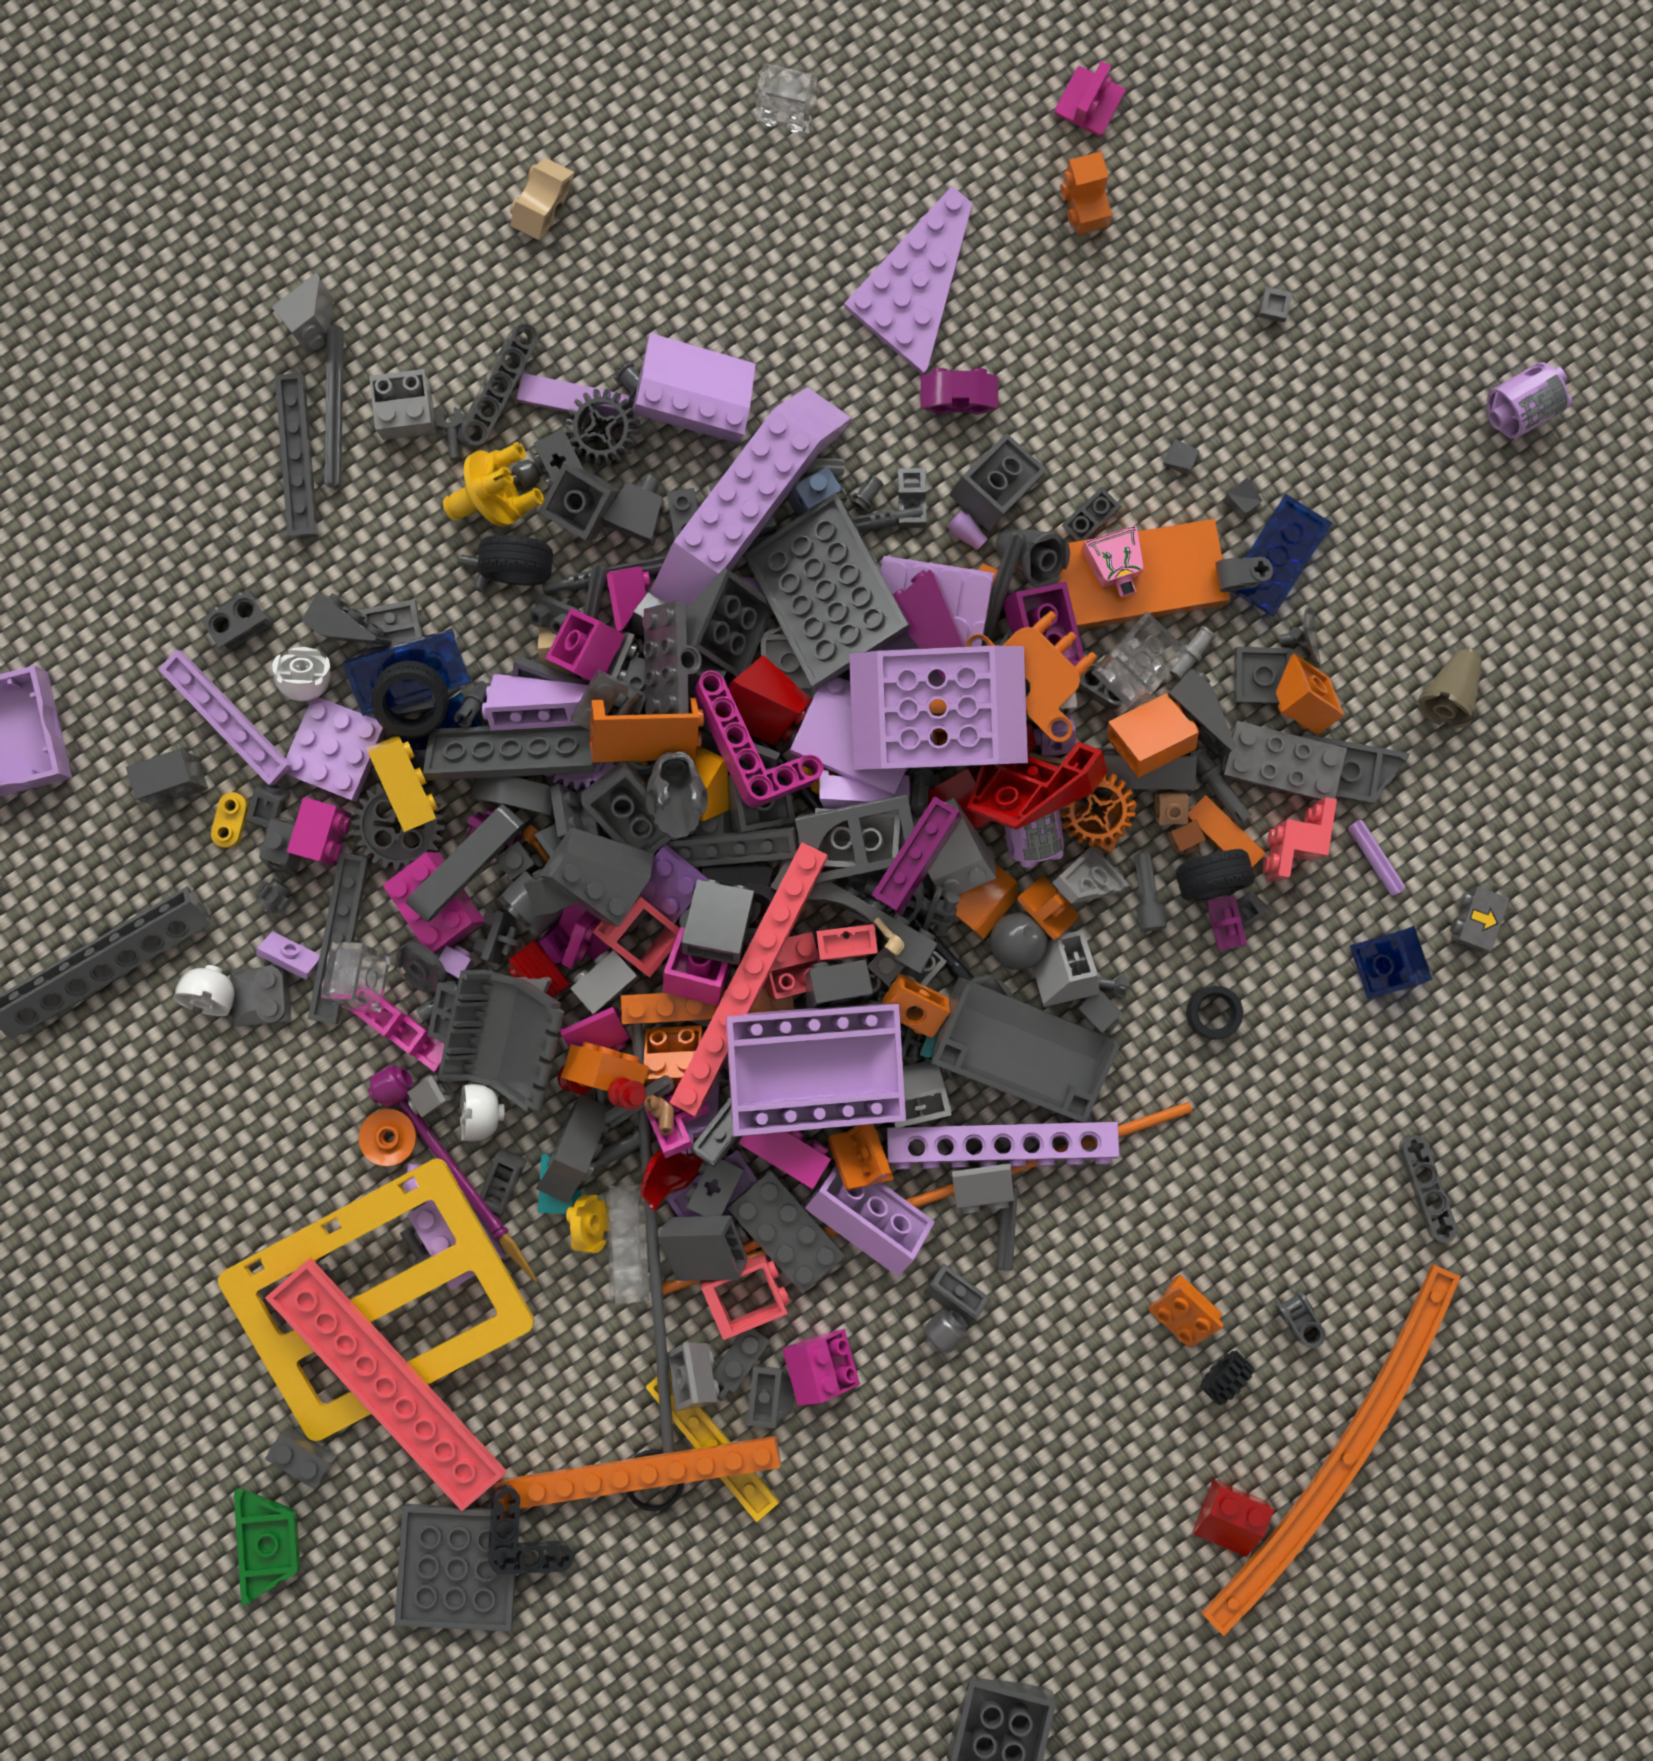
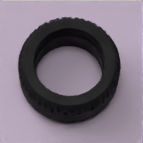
M491 535L480 541L477 569L484 578L513 585H541L546 583L551 577L553 550L547 543L529 537Z
M401 661L387 667L377 678L371 696L373 714L378 723L389 733L407 739L424 737L435 731L446 716L449 702L448 689L441 675L432 667L418 661ZM412 679L425 684L433 693L435 706L423 718L415 720L404 719L396 715L389 708L386 702L388 688L400 680Z
M1233 849L1205 855L1180 864L1175 872L1182 898L1188 902L1200 901L1230 894L1251 886L1255 876L1248 853L1243 849Z

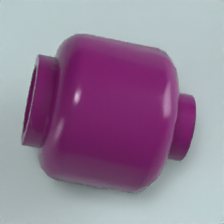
M390 1065L371 1076L368 1093L373 1102L380 1103L385 1107H391L409 1097L407 1092L411 1090L413 1081L405 1068Z

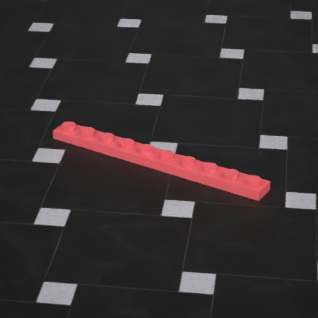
M801 842L669 1103L693 1116H698L728 1056L726 1017L750 1013L829 857L827 854Z

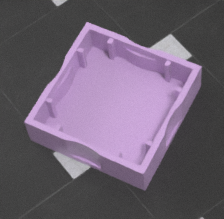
M30 666L0 674V797L72 779L48 672L36 666Z

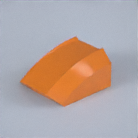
M995 864L996 879L958 895L960 900L956 904L957 912L955 917L971 929L973 934L980 940H983L988 935L994 925L1019 896L1017 881L997 864Z

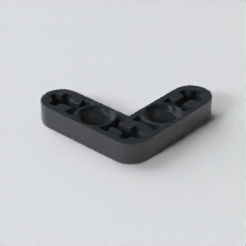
M504 1484L497 1487L493 1492L491 1500L488 1563L492 1570L497 1574L562 1572L570 1568L574 1560V1554L569 1545L563 1541L517 1543L520 1496L511 1485ZM505 1493H509L510 1497L513 1498V1500H509L507 1503L509 1514H503L504 1506L499 1501V1499L504 1498ZM502 1522H509L512 1524L511 1532L503 1537L496 1534L497 1526ZM530 1550L537 1551L539 1557L534 1564L526 1565L523 1563V1557L526 1552ZM544 1550H546L548 1556H557L559 1550H562L566 1557L561 1558L559 1563H557L555 1558L547 1557V1564H544ZM515 1551H518V1565H515L513 1559H505L503 1565H499L497 1560H495V1558H500L502 1552L508 1558H516Z

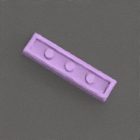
M522 373L516 399L519 403L569 413L568 410L570 408L578 411L579 407L574 403L576 399L580 400L583 404L586 402L583 398V393L587 392L594 399L593 390L597 388ZM598 389L601 393V397H603L604 390ZM611 391V399L616 392ZM621 394L619 403L624 399L630 401V395ZM602 404L597 406L604 417L615 416L620 413L612 405ZM590 411L585 415L586 417H591Z

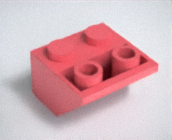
M813 932L787 938L763 985L773 1000L806 992V973L809 969H812V965L821 963Z

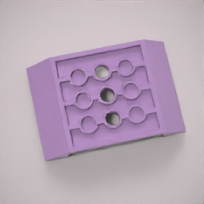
M1024 646L886 650L849 654L854 770L1028 763ZM933 670L944 672L946 679L941 686L935 687L929 683L928 676ZM935 699H941L946 703L947 709L942 716H934L929 710L930 703ZM938 728L945 730L948 735L946 743L941 746L933 744L930 739L932 731Z

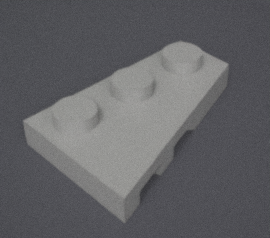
M1090 846L1052 882L1058 889V892L1071 904L1122 893L1130 887L1127 881L1094 846Z

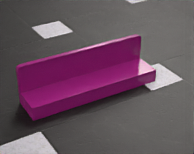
M934 796L872 893V896L901 915L961 821L962 816L960 812Z

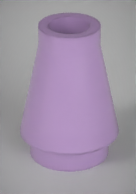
M962 510L946 526L951 530L950 534L972 546L976 551L988 539L969 513L965 514Z

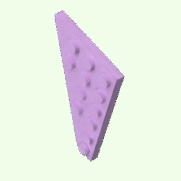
M953 186L844 303V308L921 375H925L928 370L973 204Z

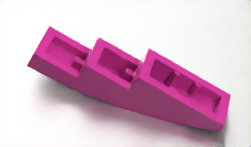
M362 983L346 1007L382 1036L393 1041L409 1055L416 1057L433 1072L439 1073L445 1043L427 1036V1028Z

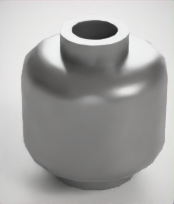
M955 1310L939 1311L925 1326L927 1345L935 1352L940 1350L943 1353H951L967 1337L966 1321Z

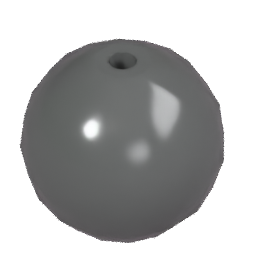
M1015 912L1001 917L994 925L989 938L990 949L994 958L1002 966L1011 970H1025L1037 965L1045 955L1048 947L1046 931L1030 914Z

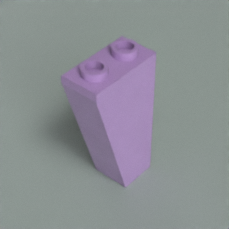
M496 674L493 675L491 685L487 686L486 689L487 701L482 704L483 718L488 720L490 731L580 726L571 722L570 717L588 685Z

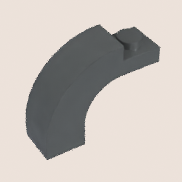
M512 776L474 778L469 799L493 806L504 804L506 807L555 819L550 792L552 786Z

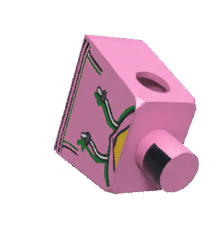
M1136 525L1085 541L1081 548L1082 553L1101 587L1105 588L1116 584L1120 598L1135 594L1136 589L1132 579L1140 576L1143 572V561Z

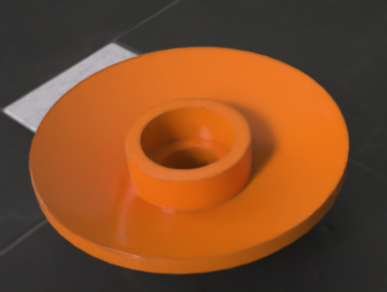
M382 1109L372 1113L365 1119L359 1131V1145L362 1153L369 1161L380 1166H393L403 1162L410 1156L416 1144V1130L413 1122L403 1112L395 1109ZM387 1132L394 1134L392 1142L386 1140L385 1135Z

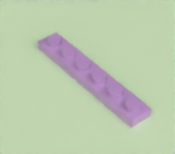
M176 649L158 669L268 785L274 786L292 767L289 761L183 651Z

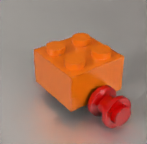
M583 1042L582 1047L570 1045L565 1065L559 1070L557 1079L559 1086L563 1090L572 1091L580 1095L587 1093L592 1087L608 1091L609 1101L613 1105L628 1110H636L643 1104L646 1097L643 1085L649 1066L638 1063L639 1057Z

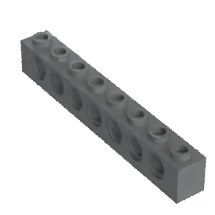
M186 886L0 995V1030L10 1040L20 1034H25L32 1027L44 1020L53 1018L58 1012L68 1006L77 1004L87 995L103 989L111 981L120 976L127 975L135 967L144 962L151 961L159 953L177 946L183 939L194 933L201 932L210 924L207 908L191 889Z

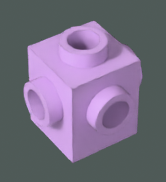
M1065 714V716L1072 723L1073 733L1065 742L1052 740L1039 726L1037 729H1033L1036 746L1039 745L1042 756L1069 754L1075 746L1076 729L1071 714ZM1064 721L1055 722L1052 726L1053 735L1059 738L1064 737L1068 733V725Z

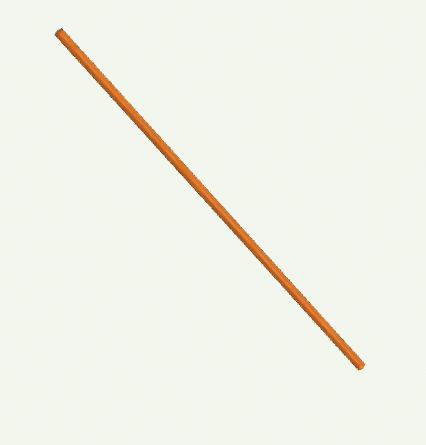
M1189 1102L1119 1125L1118 1138L1192 1113V1107ZM1091 1137L1081 1139V1146L1084 1150L1096 1146L1094 1139ZM1067 1144L1053 1149L1060 1153L1065 1152ZM1026 1161V1166L1011 1167V1175L1036 1167L1038 1162ZM953 1183L908 1198L906 1201L918 1208L954 1195ZM829 1226L823 1228L830 1237L840 1235ZM763 1249L747 1254L748 1260L763 1254L766 1255L767 1259H770ZM677 1279L663 1283V1296L701 1283V1280L677 1281Z

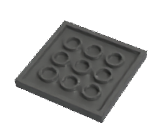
M408 1503L403 1505L394 1626L511 1632L513 1628L516 1574H497L488 1563L491 1508L467 1507L461 1511L457 1506ZM507 1510L503 1512V1514H509ZM509 1522L500 1523L496 1528V1534L502 1537L508 1535L511 1532L512 1524ZM515 1551L516 1558H508L502 1552L500 1558H495V1560H497L499 1565H503L505 1559H513L515 1565H517L518 1551Z

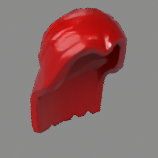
M699 1137L694 1138L693 1144L697 1141ZM660 1149L651 1156L644 1170L640 1190L641 1198L645 1199V1202L649 1204V1208L652 1211H656L669 1193L688 1187L699 1174L698 1171L703 1160L693 1153L688 1154V1149L687 1154L680 1152L665 1158L662 1149Z

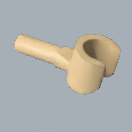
M880 917L876 918L874 923L889 939L884 947L898 956L904 948V942L889 930Z

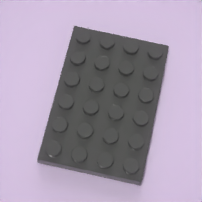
M834 493L744 553L811 686L816 690L850 668L849 654L877 651L912 629L837 493Z

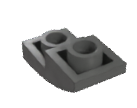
M1101 487L1062 524V527L1076 541L1088 540L1121 508V505Z

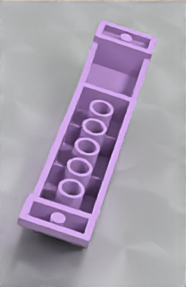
M808 387L775 407L674 540L650 590V594L664 603L685 601L687 609L723 568L731 571L817 455L833 441H837L852 421V418Z

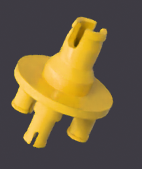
M515 442L501 451L494 450L489 453L479 450L470 454L464 463L466 486L453 492L450 496L447 495L443 500V508L447 516L452 520H459L480 511L494 525L506 527L525 516L527 511L541 506L544 502V496L538 488H533L531 491L519 496L513 476H510L511 471L508 469V466L526 458V451L522 444Z

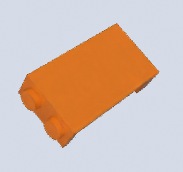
M690 698L689 714L605 716L603 700H591L590 750L592 762L656 761L662 754L667 752H684L692 759H695L696 748H701V731L698 728L703 727L704 724L703 710L698 709L696 698Z

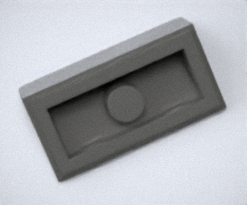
M942 1264L924 1290L925 1294L948 1311L955 1310L964 1318L967 1325H971L977 1320L990 1298L945 1264Z

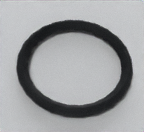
M645 1450L634 1458L663 1454V1450ZM684 1483L678 1484L673 1497L660 1505L642 1503L635 1497L632 1491L626 1492L631 1502L640 1509L653 1512L662 1511L672 1506L678 1500L683 1491Z

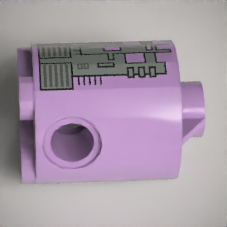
M1540 362L1492 389L1487 396L1488 418L1492 426L1507 437L1517 439L1571 407L1573 401L1564 383L1567 379L1565 372L1560 367L1554 369L1547 363Z
M1059 810L1018 830L1004 825L1009 856L1015 861H1020L1022 867H1033L1039 861L1057 860L1063 857L1064 839Z

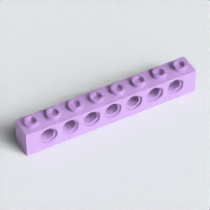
M1118 1122L887 1128L889 1165H894L895 1170L912 1169L911 1164H923V1169L940 1168V1163H951L952 1168H969V1163L980 1162V1167L995 1166L997 1162H1009L1010 1167L1026 1166V1161H1037L1038 1166H1054L1055 1160H1066V1165H1084L1083 1160L1095 1159L1096 1165L1113 1164L1112 1159L1119 1157ZM1061 1137L1067 1142V1150L1060 1153L1053 1149L1052 1141L1054 1138ZM1083 1137L1094 1139L1096 1143L1094 1151L1087 1152L1082 1148L1081 1139ZM1033 1138L1038 1142L1039 1149L1036 1153L1025 1151L1023 1147L1025 1139ZM974 1139L981 1143L982 1151L979 1154L972 1155L967 1152L965 1146L969 1140ZM998 1139L1007 1140L1010 1144V1151L1006 1154L998 1153L994 1147L995 1141ZM943 1140H947L953 1145V1152L946 1156L941 1155L937 1150L938 1143ZM913 1141L923 1143L925 1146L924 1153L920 1156L911 1155L908 1150L910 1143Z

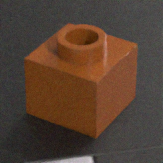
M1197 820L1165 833L1174 853L1183 851L1184 855L1200 849L1198 843L1206 840Z

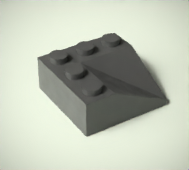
M723 568L686 609L687 645L694 646L699 651L702 660L727 670L725 676L736 678L750 666L773 610L765 596L730 570Z
M970 1678L953 1727L947 1760L1043 1761L1057 1703L1053 1691L1020 1682Z

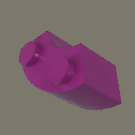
M935 368L932 370V373L921 376V409L938 415L955 412L979 415L998 409V376L988 374L984 368H975L971 371H948L945 368Z

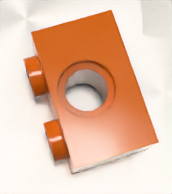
M900 973L882 998V1004H899L900 1023L910 1027L917 1034H925L931 1038L934 1037L950 1014L948 997ZM913 1006L919 1007L918 1009H910Z

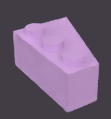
M823 770L819 777L820 801L825 809H836L892 797L845 776L828 775V770ZM905 775L895 796L908 793L911 805L912 785L909 776Z

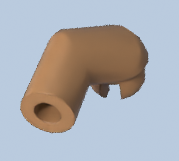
M648 1096L644 1101V1107L650 1114L659 1119V1133L662 1135L672 1134L674 1125L673 1106L661 1097Z

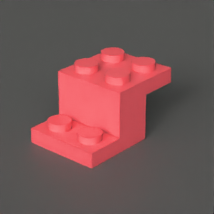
M1325 797L1311 804V807H1308L1306 810L1304 822L1287 819L1269 830L1267 845L1270 846L1269 857H1265L1263 863V873H1266L1265 881L1279 882L1290 878L1293 858L1315 861L1328 856L1337 799Z

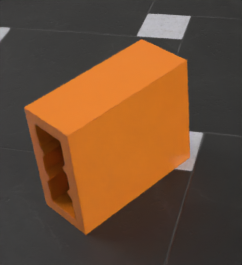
M1166 693L1109 721L1107 739L1139 778L1195 750L1199 731L1193 721H1189L1183 714L1180 705L1176 701L1173 702Z

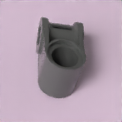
M1265 557L1228 558L1215 563L1220 592L1255 588L1261 582L1269 580L1273 574V566Z
M1298 1290L1296 1296L1284 1303L1278 1302L1275 1304L1281 1318L1299 1343L1309 1348H1317L1324 1343L1326 1339L1325 1330L1315 1315L1312 1305L1301 1290ZM1313 1326L1315 1336L1312 1340L1306 1341L1304 1331L1307 1327Z

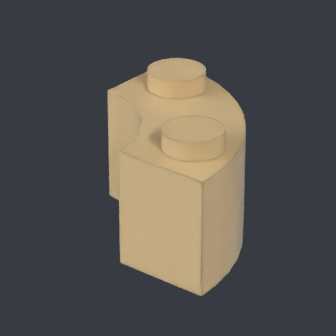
M544 158L536 165L534 164L529 171V181L521 196L518 199L516 198L511 205L510 214H512L510 226L540 240L555 221L556 206L559 203L564 204L574 172L547 158Z

